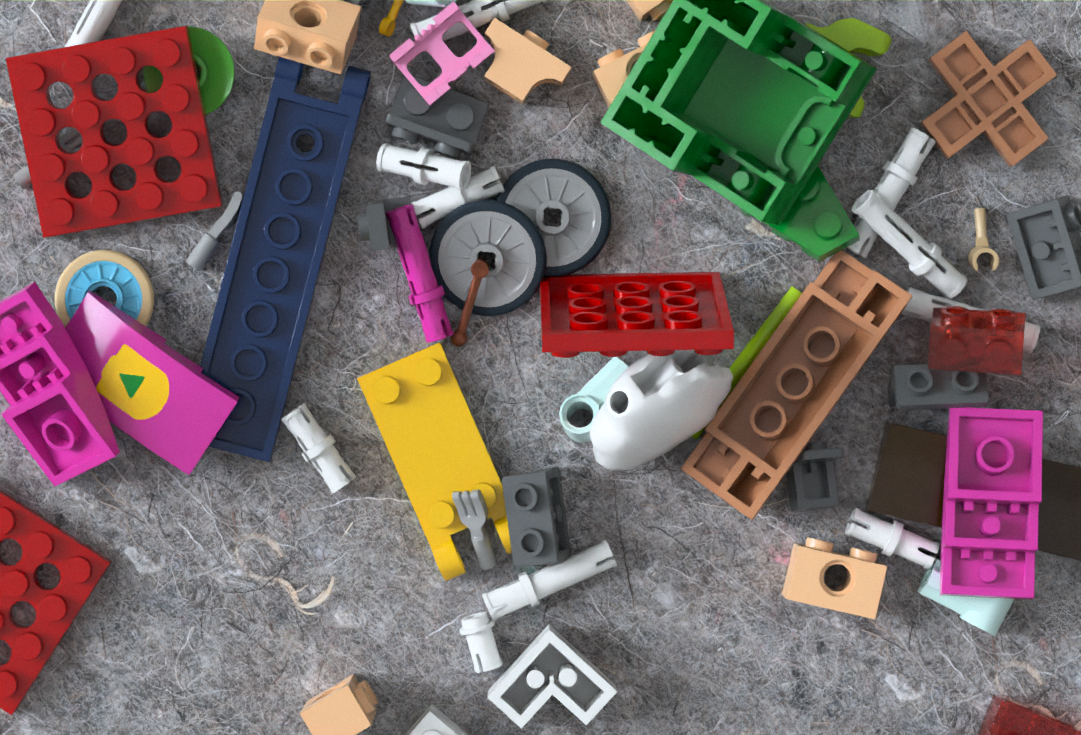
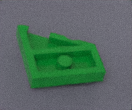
M818 166L781 226L762 222L772 228L773 233L786 241H792L799 245L803 252L819 262L860 240L857 230ZM740 208L743 214H745L748 217L752 216L751 214Z

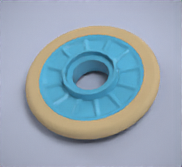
M96 250L83 254L73 260L61 274L55 291V308L64 327L67 326L88 291L90 290L94 293L98 288L104 286L110 287L116 293V308L143 325H148L154 308V291L145 270L131 257L117 251Z

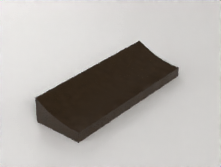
M886 422L865 509L942 528L947 436ZM1042 459V502L1039 504L1038 551L1081 561V468Z

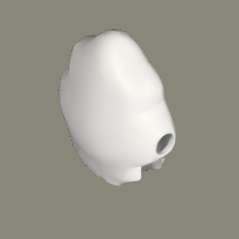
M675 350L674 354L668 356L648 354L629 366L613 383L605 397L604 405L594 417L589 436L593 444L596 461L609 471L633 469L665 454L706 427L714 419L720 404L731 390L733 374L730 369L721 367L718 364L712 366L714 363L712 355H700L695 353L694 350Z

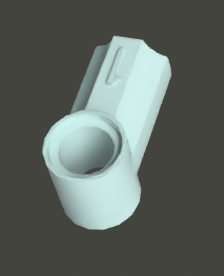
M613 357L577 394L565 399L560 407L559 416L563 429L567 436L575 442L585 443L591 441L589 435L594 417L604 405L605 397L613 383L628 368L617 357ZM586 409L592 412L593 420L586 427L577 428L569 423L571 415L577 410Z
M935 558L930 569L926 570L917 592L961 614L959 618L996 636L1014 599L941 596V561Z

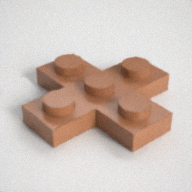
M965 31L928 59V62L954 94V97L919 124L928 136L936 141L935 145L946 159L950 158L983 132L1007 165L1012 167L1049 139L1021 103L1057 76L1056 72L1030 39L993 66L969 33Z

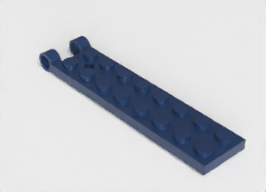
M282 57L278 59L200 365L203 368L202 374L240 398L208 447L266 462H271L281 418L286 406L362 106L370 83L371 71L353 66H348L339 102L336 104L296 93L304 64ZM302 135H310L314 139V147L309 152H302L297 146V141Z

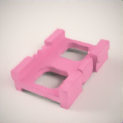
M454 1L433 18L434 25L429 24L427 26L428 30H421V36L419 34L415 35L414 42L409 38L389 55L392 62L430 106L450 90L449 84L451 82L454 83L466 73L470 66L472 69H475L495 52ZM459 22L463 23L477 40L476 45L462 57L455 56L442 40L443 34ZM421 52H428L442 69L441 75L428 86H421L407 70L408 63Z

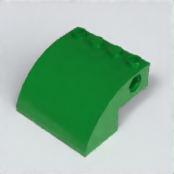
M673 0L600 123L672 171L692 175L761 222L781 226L877 69L765 0Z

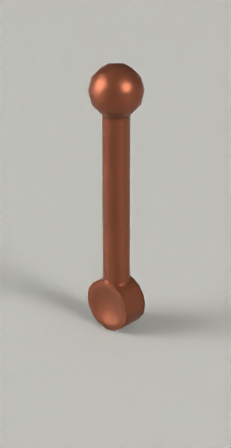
M476 259L471 266L473 279L458 328L450 336L452 344L456 347L464 346L468 341L466 329L481 280L488 275L490 270L489 263L484 259Z

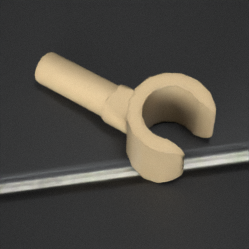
M985 208L974 209L975 247L968 254V262L978 272L977 258L981 253L987 252L990 255V269L995 271L999 265V257L994 250L989 248Z

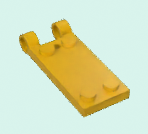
M441 343L434 344L357 378L445 582L466 573L463 561L451 536L467 528L460 520L452 499L453 492L461 491L463 493L466 490L471 492L472 490L480 489L488 509L487 519L492 517L507 554L512 553L502 482Z

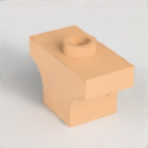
M494 17L485 31V39L492 44L495 50V57L492 65L484 75V79L487 83L522 105L537 86L551 83L561 87L571 72V66L546 51L549 43L529 30H526L521 35Z

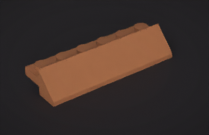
M843 250L834 254L814 283L810 282L720 407L714 419L705 428L706 434L680 469L753 521L913 296L876 270L872 271Z

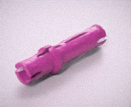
M409 204L387 211L385 214L392 229L403 269L408 279L411 294L408 295L410 304H415L426 343L447 338L446 336H451L454 332L442 296L445 295L443 286L438 285L434 276L423 235L418 225L414 205Z

